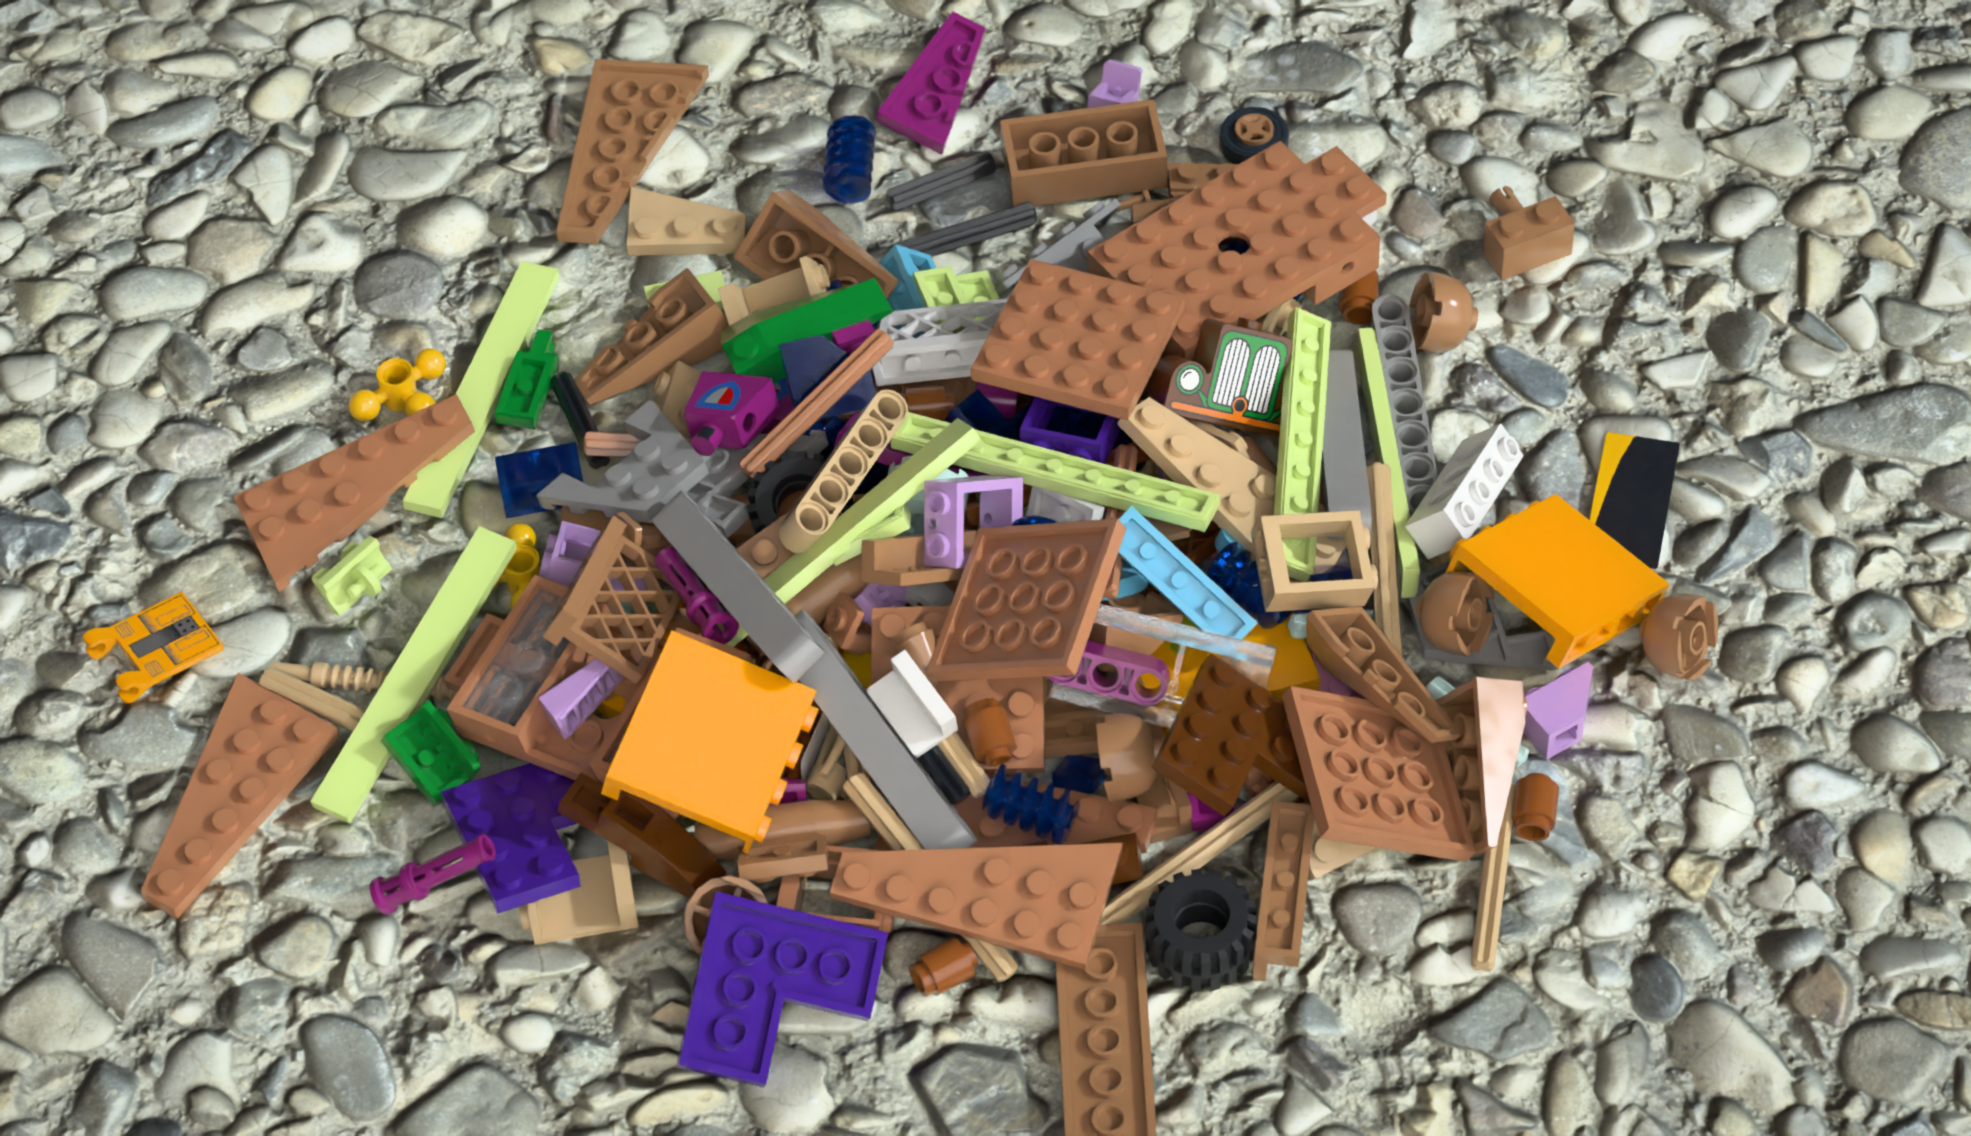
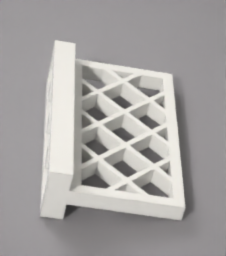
M1008 299L899 310L882 318L879 329L890 336L894 345L872 367L876 385L884 386L971 376V367L992 330L991 327L995 325ZM978 316H986L979 321L974 320ZM946 320L940 325L934 324L937 321ZM905 324H907L906 326L900 328L899 330H897V329H895V328L892 327V326H896V325H905ZM961 326L965 328L957 334L952 333V331ZM920 331L926 332L917 338L912 337Z

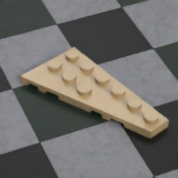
M1148 397L1136 405L1129 420L1120 419L1117 425L1175 483L1220 494V506L1212 520L1246 548L1244 552L1256 564L1251 534L1260 516L1274 515L1276 475L1152 398ZM1319 503L1318 513L1325 512L1324 505ZM1317 537L1314 576L1308 582L1321 580L1349 560L1345 538ZM1289 576L1290 583L1302 582Z

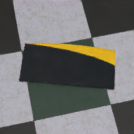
M1607 432L1590 521L1650 569H1657L1680 444L1665 440Z

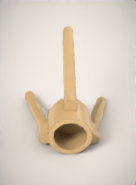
M833 725L829 728L813 770L807 778V794L813 799L848 800L849 798L843 790L847 771L837 763L846 742L839 735L832 748L837 734V730Z

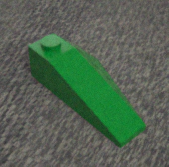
M873 278L754 311L721 331V345L736 374L772 378L774 385L832 349V332L870 320L873 325L894 311L879 283Z

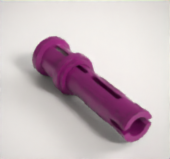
M667 547L661 550L655 558V565L663 572L674 590L685 602L686 615L691 623L700 626L701 636L722 644L731 641L739 629L737 620L730 612L723 609V604L713 592L704 587L695 572L692 571L674 547ZM716 623L722 624L724 631H721Z
M482 834L424 863L408 862L401 866L399 872L387 878L382 876L374 878L369 885L371 898L380 912L390 915L397 911L399 905L409 900L420 901L430 893L432 887L457 877L485 862L494 860L496 857L494 844L487 835ZM463 858L461 861H459V862H457V863H455V864H452V865H450V866H448V867H446V868L443 869L444 866H446V865H448V864H450V863H452V862H454V861H456V860H458V859Z

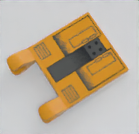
M183 592L175 594L110 627L94 628L88 630L83 635L84 642L87 644L85 649L90 658L95 660L102 658L118 643L138 670L124 672L116 678V684L120 688L118 695L125 703L137 700L149 687L224 650L222 642Z

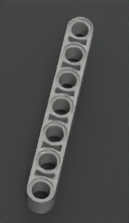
M1387 294L1378 297L1372 304L1371 328L1375 330L1411 518L1438 478L1408 305L1403 298Z
M1329 349L1321 466L1324 511L1360 510L1362 525L1368 527L1371 537V502L1353 350ZM1327 536V538H1345V536Z
M680 490L651 519L654 525L766 656L793 683H796L826 653L823 647L706 513L685 492Z
M803 609L799 611L795 617L826 651L799 679L800 682L817 690L814 701L924 849L969 848L977 841L971 829L918 758L913 757L868 697L867 690L820 627Z

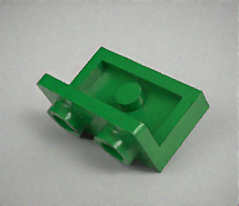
M429 700L421 704L414 715L385 734L381 740L382 744L433 807L442 802L441 791L472 781L481 767L478 762L479 756L474 747L468 741H462L452 729V722L446 712L439 707L435 708Z

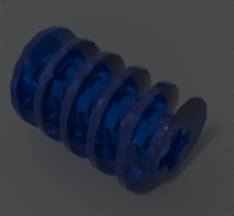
M856 115L843 116L833 121L827 130L824 176L822 180L823 188L827 195L842 203H860L868 199L871 194V172L873 171L876 128L865 117Z
M1232 542L1224 547L1213 559L1207 576L1254 620H1257L1261 628L1272 629L1278 626L1294 610L1265 612L1256 560L1248 565L1252 556L1251 551L1245 549L1235 555L1238 549V542Z
M1001 764L989 782L982 803V810L987 808L988 816L993 820L998 819L1004 813V823L1008 826H1013L1020 819V829L1025 833L1030 832L1036 826V835L1040 839H1045L1052 832L1053 844H1063L1076 820L1080 800L1075 805L1070 804L1071 791L1068 789L1058 799L1054 798L1055 784L1050 783L1043 792H1039V778L1035 776L1024 786L1022 785L1023 771L1020 770L1009 780L1006 778L1007 765Z

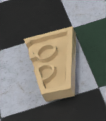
M631 187L626 245L628 256L735 254L747 235L746 213Z

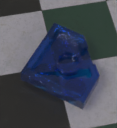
M822 335L778 344L793 409L850 355ZM869 370L820 419L863 409L876 395L871 371Z

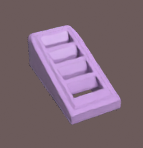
M596 658L539 696L538 699L548 720L565 740L591 715L624 679V676Z

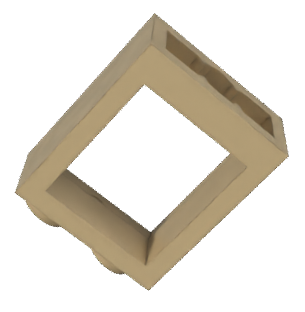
M1360 510L1260 516L1251 537L1265 612L1365 606L1373 590L1377 588L1378 573L1376 566L1370 564L1368 555L1370 533L1368 527L1362 525ZM1345 536L1353 579L1290 583L1282 539Z

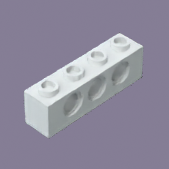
M1501 423L1462 440L1405 525V528L1428 560L1450 551L1462 538H1471L1522 459L1523 454L1519 449L1518 443L1507 433Z

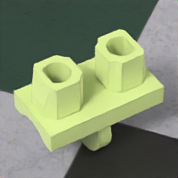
M368 536L360 544L349 543L341 550L340 562L332 569L321 568L312 576V582L318 593L324 597L332 613L340 616L364 594L374 598L381 592L382 587L379 581L392 568L383 557L379 549L380 544L376 538Z

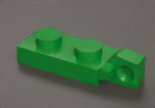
M537 329L530 350L522 349V351H517L495 410L496 423L528 429L536 428L552 384L551 379L558 367V354H554L556 345L553 343L552 331Z

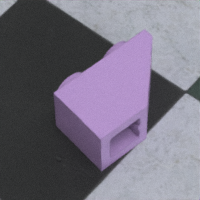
M1589 661L1575 669L1569 668L1564 670L1554 681L1541 688H1532L1523 695L1527 701L1523 733L1546 760L1582 740L1593 675V666Z

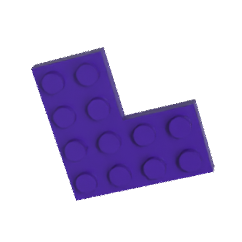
M529 763L441 791L443 805L462 843L464 844L479 835L485 834L494 844L496 850L495 859L475 867V870L497 914L581 887L579 873L556 831L577 824L557 812L559 802L575 780Z
M716 891L712 898L676 1067L764 1087L767 1083L783 1002L869 1021L872 1015L888 933Z

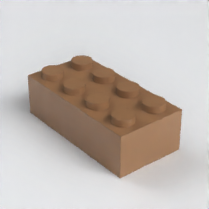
M1154 99L1000 120L1001 150L1012 206L1025 202H1031L1033 206L1142 192L1145 189L1149 191L1168 188L1167 152Z

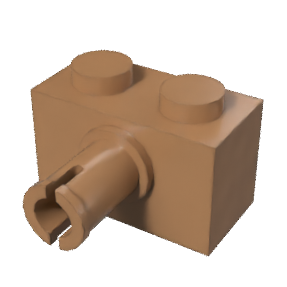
M1503 186L1506 197L1500 188L1491 194L1489 198L1490 204L1496 209L1500 217L1485 222L1483 255L1501 281L1572 254L1575 222L1556 196L1523 207L1509 186Z

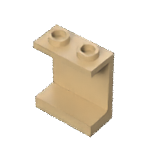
M808 256L799 258L800 268L743 289L733 283L718 288L729 327L754 311L826 292V288L830 287L826 269L822 264L818 265L817 262Z
M607 841L608 855L573 860L579 873L581 887L519 907L523 930L531 929L535 945L639 927L627 851Z

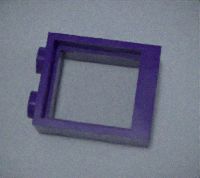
M1034 397L1020 428V442L1106 464L1121 431V428L1117 425L1120 418L1105 415L1106 418L1096 440L1049 431L1046 428L1056 406L1100 415L1105 414Z

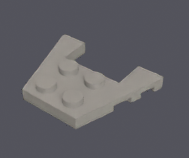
M648 400L623 421L628 434L643 440L635 446L629 455L617 465L610 467L605 475L592 486L562 473L537 494V498L541 507L548 510H554L556 505L569 506L571 513L585 514L589 509L603 511L605 517L612 518L615 513L624 512L634 521L652 523L651 519L680 490L687 493L709 472L701 456L653 401Z
M811 430L810 436H801L785 453H788L789 458L792 459L797 458V451H806L808 458L813 459L815 453L819 454L829 445L826 433L821 430ZM759 434L743 449L717 447L710 456L700 455L705 461L709 474L686 494L706 513L727 538L750 518L747 504L729 499L733 492L748 479L740 469L739 462L767 434Z
M1449 560L1419 575L1418 594H1416V597L1406 598V602L1424 659L1551 671L1558 670L1556 666L1546 659L1554 643L1551 634L1546 630L1506 636L1495 601L1491 598H1487L1486 611L1494 612L1493 623L1489 637L1479 653L1470 652L1471 656L1469 657L1439 650L1427 640L1422 630L1420 619H1418L1416 614V606L1419 597L1424 594L1435 578L1446 572L1451 561Z

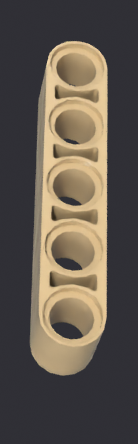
M887 389L878 392L850 425L779 527L780 541L788 550L794 553L807 552L830 528L908 414V406L905 399L899 393Z

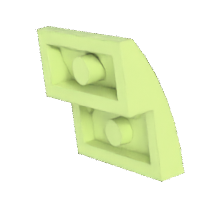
M952 266L913 272V280L925 308L1000 299L987 270L956 276ZM978 316L974 320L979 321L986 316ZM946 320L937 321L934 324L940 325ZM961 326L952 331V333L957 334L965 328Z

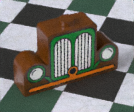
M1239 317L1238 323L1232 324L1207 318L1202 323L1193 361L1177 355H1168L1161 358L1153 370L1146 399L1148 397L1152 398L1179 416L1279 437L1283 382L1292 349V340L1261 330L1262 322Z

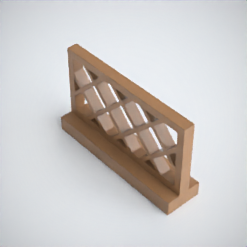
M613 515L592 543L542 637L555 646L565 637L637 684L642 678L682 598L675 590L661 589L657 579H662L669 585L671 583L655 565L656 557L624 537L622 534L627 524ZM620 552L633 560L637 567H626ZM609 579H619L625 591H614ZM633 579H643L648 590H638ZM596 602H606L612 614H601ZM620 602H631L636 614H626ZM644 602H654L660 614H650ZM594 626L600 639L593 638L581 630L580 627ZM608 626H618L624 638H613ZM632 626H642L648 638H637ZM619 650H630L637 665L622 657Z

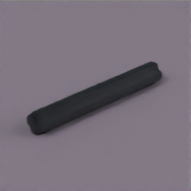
M1025 202L891 244L887 247V253L897 244L931 256L938 255L1033 225L1037 222V213L1031 202Z

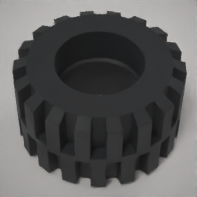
M797 451V458L790 459L789 454L785 453L779 455L780 463L775 465L772 460L764 465L766 470L764 474L757 472L753 478L755 487H749L748 499L750 504L747 505L755 535L779 519L777 515L779 506L787 496L798 491H805L824 464L825 459L823 455L815 453L813 459L808 458L806 451ZM853 496L850 497L836 519L854 505Z
M1191 869L1192 875L1185 876L1183 872L1174 874L1172 883L1164 880L1158 885L1159 893L1153 892L1151 894L1149 907H1146L1145 912L1146 952H1149V961L1152 967H1158V975L1164 980L1172 977L1174 986L1182 989L1185 984L1191 985V991L1201 992V986H1209L1210 990L1213 991L1220 989L1221 982L1225 981L1228 985L1236 982L1237 973L1244 975L1249 969V961L1254 960L1257 937L1256 906L1254 900H1249V891L1244 886L1237 888V880L1230 875L1223 879L1220 878L1219 871L1210 870V874H1201V869ZM1204 922L1213 924L1222 931L1211 937L1196 938L1186 935L1180 930L1189 924Z

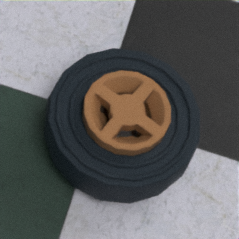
M1264 107L1238 109L1228 115L1220 127L1219 146L1224 157L1232 164H1240L1280 140L1288 147L1289 130L1284 119L1275 111Z

